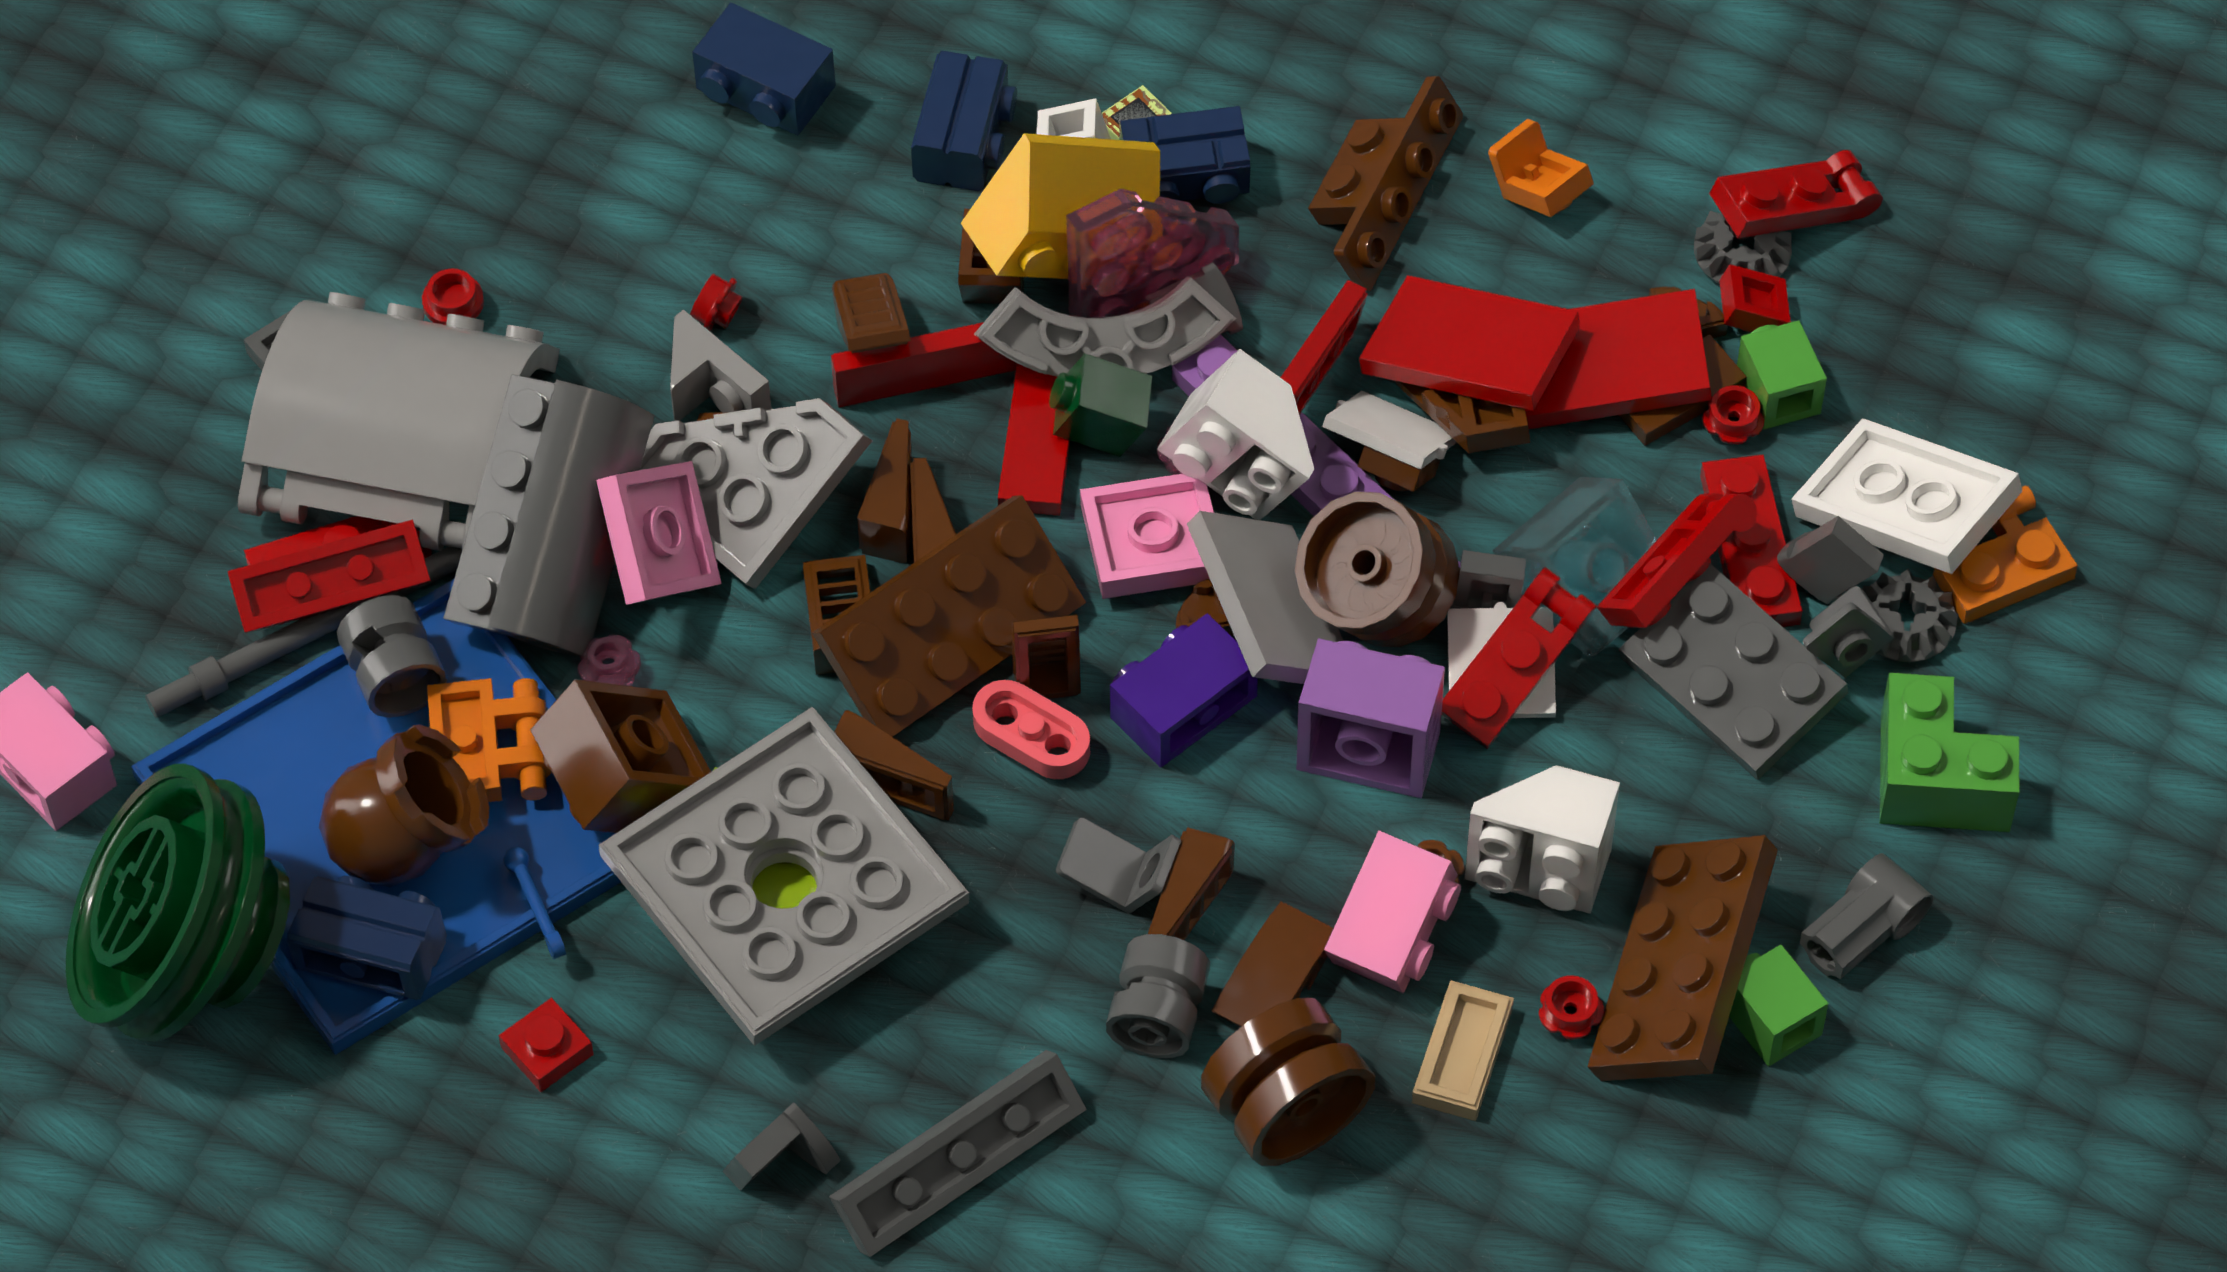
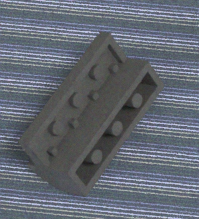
M512 374L443 619L454 624L510 636L533 647L587 659L615 561L596 480L640 470L655 415L629 401L595 389L560 380L552 383Z

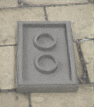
M1199 511L1187 523V526L1252 677L1304 684L1318 638L1333 642L1344 640L1338 627L1315 616L1300 596L1294 571L1299 539L1293 526Z

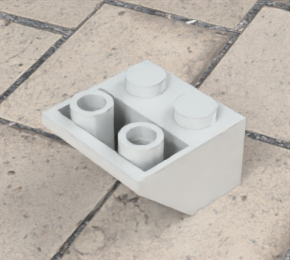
M1241 349L1234 353L1190 394L1157 449L1170 458L1174 466L1181 473L1188 477L1199 479L1223 496L1224 501L1233 510L1241 514L1250 515L1255 520H1261L1306 482L1314 471L1291 385Z
M1555 765L1474 802L1470 813L1465 879L1477 882L1481 887L1491 892H1514L1539 899L1545 905L1556 910L1569 911L1575 909L1591 914L1612 849L1620 782Z

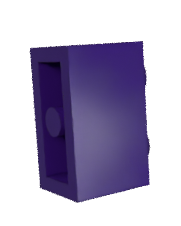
M1207 613L1190 626H1179L1165 638L1158 650L1141 662H1130L1117 673L1110 684V718L1162 768L1256 698L1258 694V678L1252 677L1237 641Z

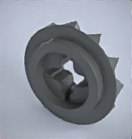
M1710 211L1704 224L1696 229L1694 240L1696 261L1703 272L1718 283H1720V278L1730 264L1780 277L1790 263L1792 253L1790 232L1780 231L1755 235L1754 249L1751 250L1746 246L1732 249L1733 237L1736 234L1722 213ZM1743 237L1738 239L1743 241L1748 239L1749 237Z
M1907 568L1898 576L1890 577L1882 572L1875 583L1870 586H1863L1862 590H1864L1895 637L1877 652L1878 654L1891 660L1917 662L1939 654L1953 639L1958 614L1953 606L1952 592H1943L1937 586L1934 575L1925 580L1914 577L1909 568ZM1903 600H1909V604H1912L1913 612L1916 613L1913 623L1910 624L1909 631H1904V622H1901V615L1898 613L1900 603H1903Z

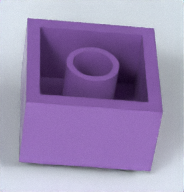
M1318 638L1298 705L1296 770L1422 799L1440 736L1445 667L1431 664L1426 659L1414 655L1399 657L1368 650L1363 645L1353 641L1333 642Z

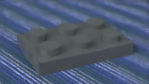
M1711 564L1702 575L1685 585L1670 601L1671 608L1661 620L1646 628H1640L1619 648L1621 659L1756 780L1761 778L1848 694L1847 683L1819 658L1809 652L1803 644Z

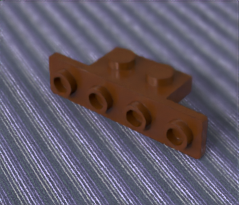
M1440 76L1426 77L1405 118L1356 120L1308 207L1319 225L1347 224L1334 248V256L1350 280L1367 288V291H1371L1463 118L1462 110Z

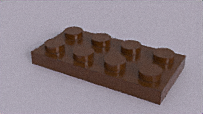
M1017 495L1012 496L812 632V635L862 717L893 737L1012 654L1013 622L1068 616L1084 605L1086 601L1024 497Z
M1766 835L1655 846L1587 1066L1600 1081L1713 1073L1778 849Z

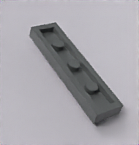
M1045 1050L829 1197L859 1252L871 1257L1087 1109L1058 1054Z

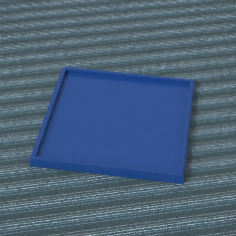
M454 579L413 602L426 630L427 641L433 645L444 668L447 679L446 683L491 678L495 700L513 698V683L519 679L530 678L537 681L539 698L545 701L547 710L556 701L506 635L454 624L443 619ZM341 645L131 766L134 778L139 785L151 775L169 765L188 764L204 770L214 780L226 779L240 784L250 790L256 797L264 821L265 857L282 863L289 877L290 906L285 931L270 966L335 1055L541 931L516 873L509 871L504 865V855L510 848L520 847L528 853L529 864L527 868L552 923H555L621 883L599 853V844L616 833L583 830L580 823L571 814L570 804L552 772L546 778L547 795L535 801L526 800L521 796L520 780L515 777L501 779L502 801L488 802L490 806L488 826L477 834L468 845L459 850L443 852L421 877L392 887L369 884L374 891L399 896L404 891L419 893L430 899L435 906L440 908L447 934L446 944L436 966L431 969V977L421 999L414 1000L295 969L287 943V933L298 909L303 907V899L314 876L338 881L341 876H349L330 859L319 829L325 793L348 767L377 757L379 748L394 734L405 732L418 724L430 728L428 705L405 716L388 718L377 716L373 713L366 703L357 683L356 672L350 667ZM511 728L497 730L498 748L517 747L516 731Z

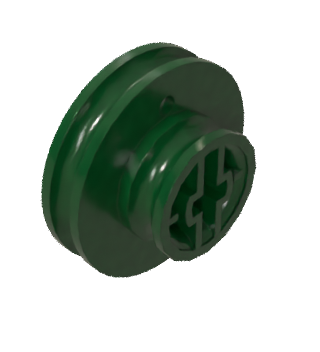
M173 764L151 775L131 794L120 808L104 833L87 868L76 899L66 948L67 989L74 1009L84 1020L102 1027H118L125 1035L143 1042H156L180 1031L201 1011L206 1003L226 1009L241 1003L258 986L275 957L285 931L290 906L289 877L282 863L265 857L263 815L256 797L250 790L226 779L214 780L210 774L194 766Z

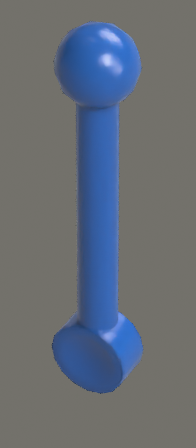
M520 847L510 848L504 855V865L509 871L516 873L545 937L552 959L566 955L561 936L555 930L527 868L529 864L528 853Z

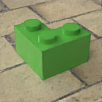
M1889 673L1881 711L1879 824L2010 832L2019 796V736L1954 732V677Z

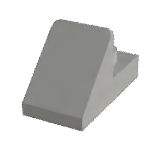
M685 310L678 313L674 317L670 382L674 420L680 421L709 397H711L721 412H735L760 407L764 410H771L769 381Z

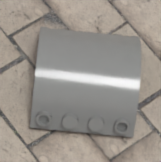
M330 292L328 303L314 300L299 302L289 312L280 326L259 379L241 461L245 462L238 496L239 512L253 516H261L263 511L280 514L282 521L296 524L304 523L309 507L397 524L413 519L415 527L421 528L419 541L422 548L441 551L445 545L463 550L511 375L529 378L537 369L555 373L560 349L542 343L543 331L507 325L506 335H497L483 332L485 322L483 320L448 314L446 325L423 321L425 310L394 303L388 304L387 314L364 310L366 299L341 293ZM268 467L287 470L284 489L268 486ZM449 501L469 505L466 524L449 521Z

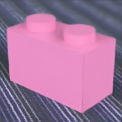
M27 672L0 692V775L57 831L117 786L110 759L115 756V753L107 739L96 727L91 725L84 729L73 718L75 717V712L72 706L56 687L50 686L45 690Z
M1378 831L1324 949L1331 962L1404 994L1410 978L1419 981L1429 965L1434 944L1427 941L1437 919L1446 921L1457 903L1461 885L1455 882L1457 873L1452 862Z

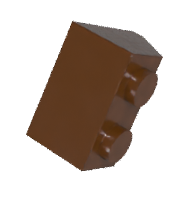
M575 679L530 729L543 753L545 765L554 774L570 804L571 814L580 823L583 830L618 833L711 773L683 719L665 690Z

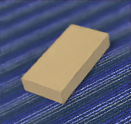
M1450 980L1413 1089V1104L1469 1120H1477L1513 1010L1514 998Z

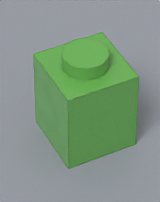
M1799 320L1780 326L1765 325L1755 329L1750 334L1741 336L1737 366L1747 376L1745 387L1754 392L1759 399L1760 413H1762L1765 419L1763 430L1821 414L1827 378Z
M1779 945L1762 956L1759 953L1747 955L1729 1018L1769 1067L1822 1035L1829 1003L1785 948Z

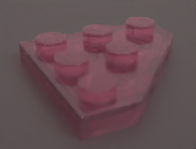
M1125 189L1112 192L1068 214L1069 315L1084 318H1106L1137 311L1149 306L1145 296L1174 284L1186 276L1189 277L1199 272L1201 267L1212 262L1223 275L1226 274L1232 266L1239 263V226L1227 210L1211 207L1207 213L1194 210L1189 202L1158 197L1154 203L1143 201L1135 191Z

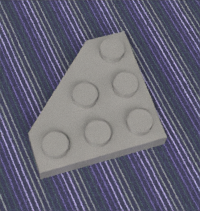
M817 398L798 401L796 406L771 410H764L760 407L716 414L713 419L683 423L678 420L655 424L649 434L640 470L692 461L715 558L746 585L756 589L873 440L830 404Z

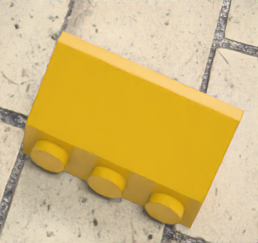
M1024 133L962 220L961 225L996 276L1127 282L1141 268L1145 256L1159 238L1160 150L1154 142Z

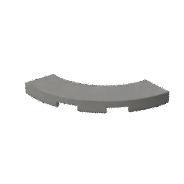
M1188 276L1172 291L1149 306L1131 313L1106 318H1084L1055 312L1033 301L1014 287L974 335L1010 360L1037 372L1056 377L1062 372L1068 373L1084 353L1147 374L1169 365H1175L1197 353L1216 339L1236 318L1196 281Z

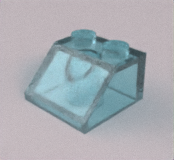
M1579 477L1492 551L1496 555L1526 559L1522 594L1525 593L1540 571L1547 567L1561 578L1558 583L1576 598L1583 594L1598 606L1657 541V538L1623 479ZM1596 607L1571 643L1586 656L1595 657L1629 627L1611 626ZM1553 612V625L1555 628L1561 618Z

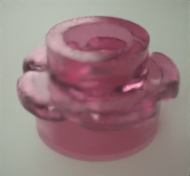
M608 635L600 639L594 638L589 641L582 656H579L582 662L578 664V673L581 679L585 681L631 686L641 666L640 655L637 651L632 650V643L623 636ZM606 658L614 659V662L611 664H603Z

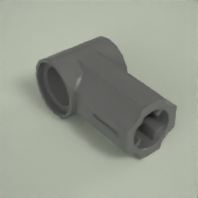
M1880 853L1870 859L1856 873L1849 883L1845 895L1802 932L1800 944L1807 952L1810 962L1826 976L1832 975L1842 979L1887 938L1891 937L1894 940H1899L1910 933L1931 908L1934 895L1889 856Z

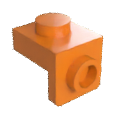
M1530 119L1522 122L1491 146L1488 151L1503 198L1549 217L1569 207L1575 198L1594 184L1588 164L1549 150L1540 124Z

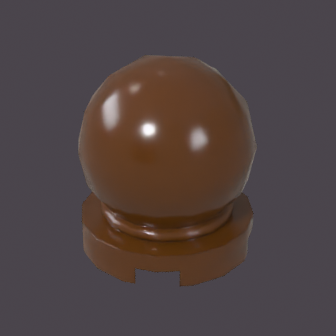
M418 724L405 732L394 734L379 748L377 757L348 767L325 793L319 829L330 859L349 876L357 877L369 884L392 887L423 876L443 852L462 849L488 826L490 806L482 780L479 777L472 783L469 782L464 770L453 758L461 752V749L438 730Z

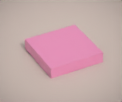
M692 461L616 474L596 480L626 605L722 584Z
M1182 473L1080 489L1081 509L1102 599L1196 585L1198 582L1210 579L1187 526V523L1199 511L1214 513L1208 487L1205 483Z

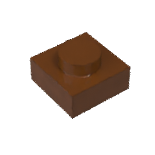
M1365 445L1358 467L1375 474V480L1384 487L1396 491L1411 490L1414 492L1435 477L1441 459L1435 458L1422 469H1418Z

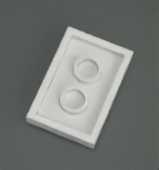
M1862 418L1791 500L1795 516L1822 526L1839 516L1872 545L1952 574L2021 494L2022 486L2019 473Z

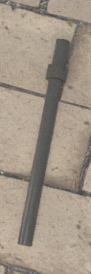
M449 546L424 558L431 580L430 583L384 596L396 595L404 597L457 571L462 549ZM366 601L302 618L218 660L210 656L189 666L188 675L145 695L147 704L155 718H158L199 697L207 701L229 690V682L337 630L343 618L351 610Z

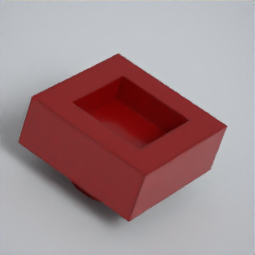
M1732 264L1728 266L1719 280L1724 325L1753 332L1755 329L1765 325L1780 326L1791 322L1786 279Z
M552 997L498 1035L501 1048L540 1092L594 1055L592 1042Z

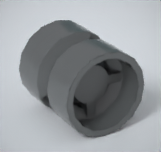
M390 595L366 601L351 610L340 622L337 630L338 641L350 667L356 672L357 683L369 709L377 716L391 718L416 712L428 705L427 685L447 682L444 668L433 645L427 641L426 630L414 604L406 597Z
M1145 934L1134 937L1128 943L1119 975L1120 984L1124 990L1115 991L1106 1021V1032L1111 1039L1123 1048L1139 1055L1153 1058H1174L1183 1055L1189 1049L1197 1021L1196 1006L1202 1001L1210 972L1209 958L1195 945L1177 937L1162 934Z

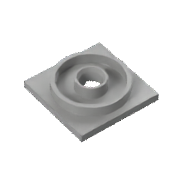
M813 707L599 844L601 858L754 1046L969 903V892ZM776 863L798 864L807 869L814 877L817 884L816 891L804 897L799 905L793 908L782 909L767 906L757 900L752 890L757 875L766 867Z

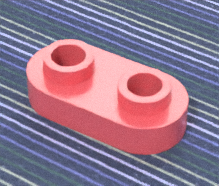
M1012 680L991 682L976 694L972 708L973 724L977 735L985 743L1041 776L1050 779L1072 777L1086 766L1090 757V734L1086 724L1078 716L1025 685ZM1004 716L1015 719L1013 723L1008 725H1001L996 722L998 718ZM1056 747H1061L1068 751L1062 755L1048 753L1049 750Z

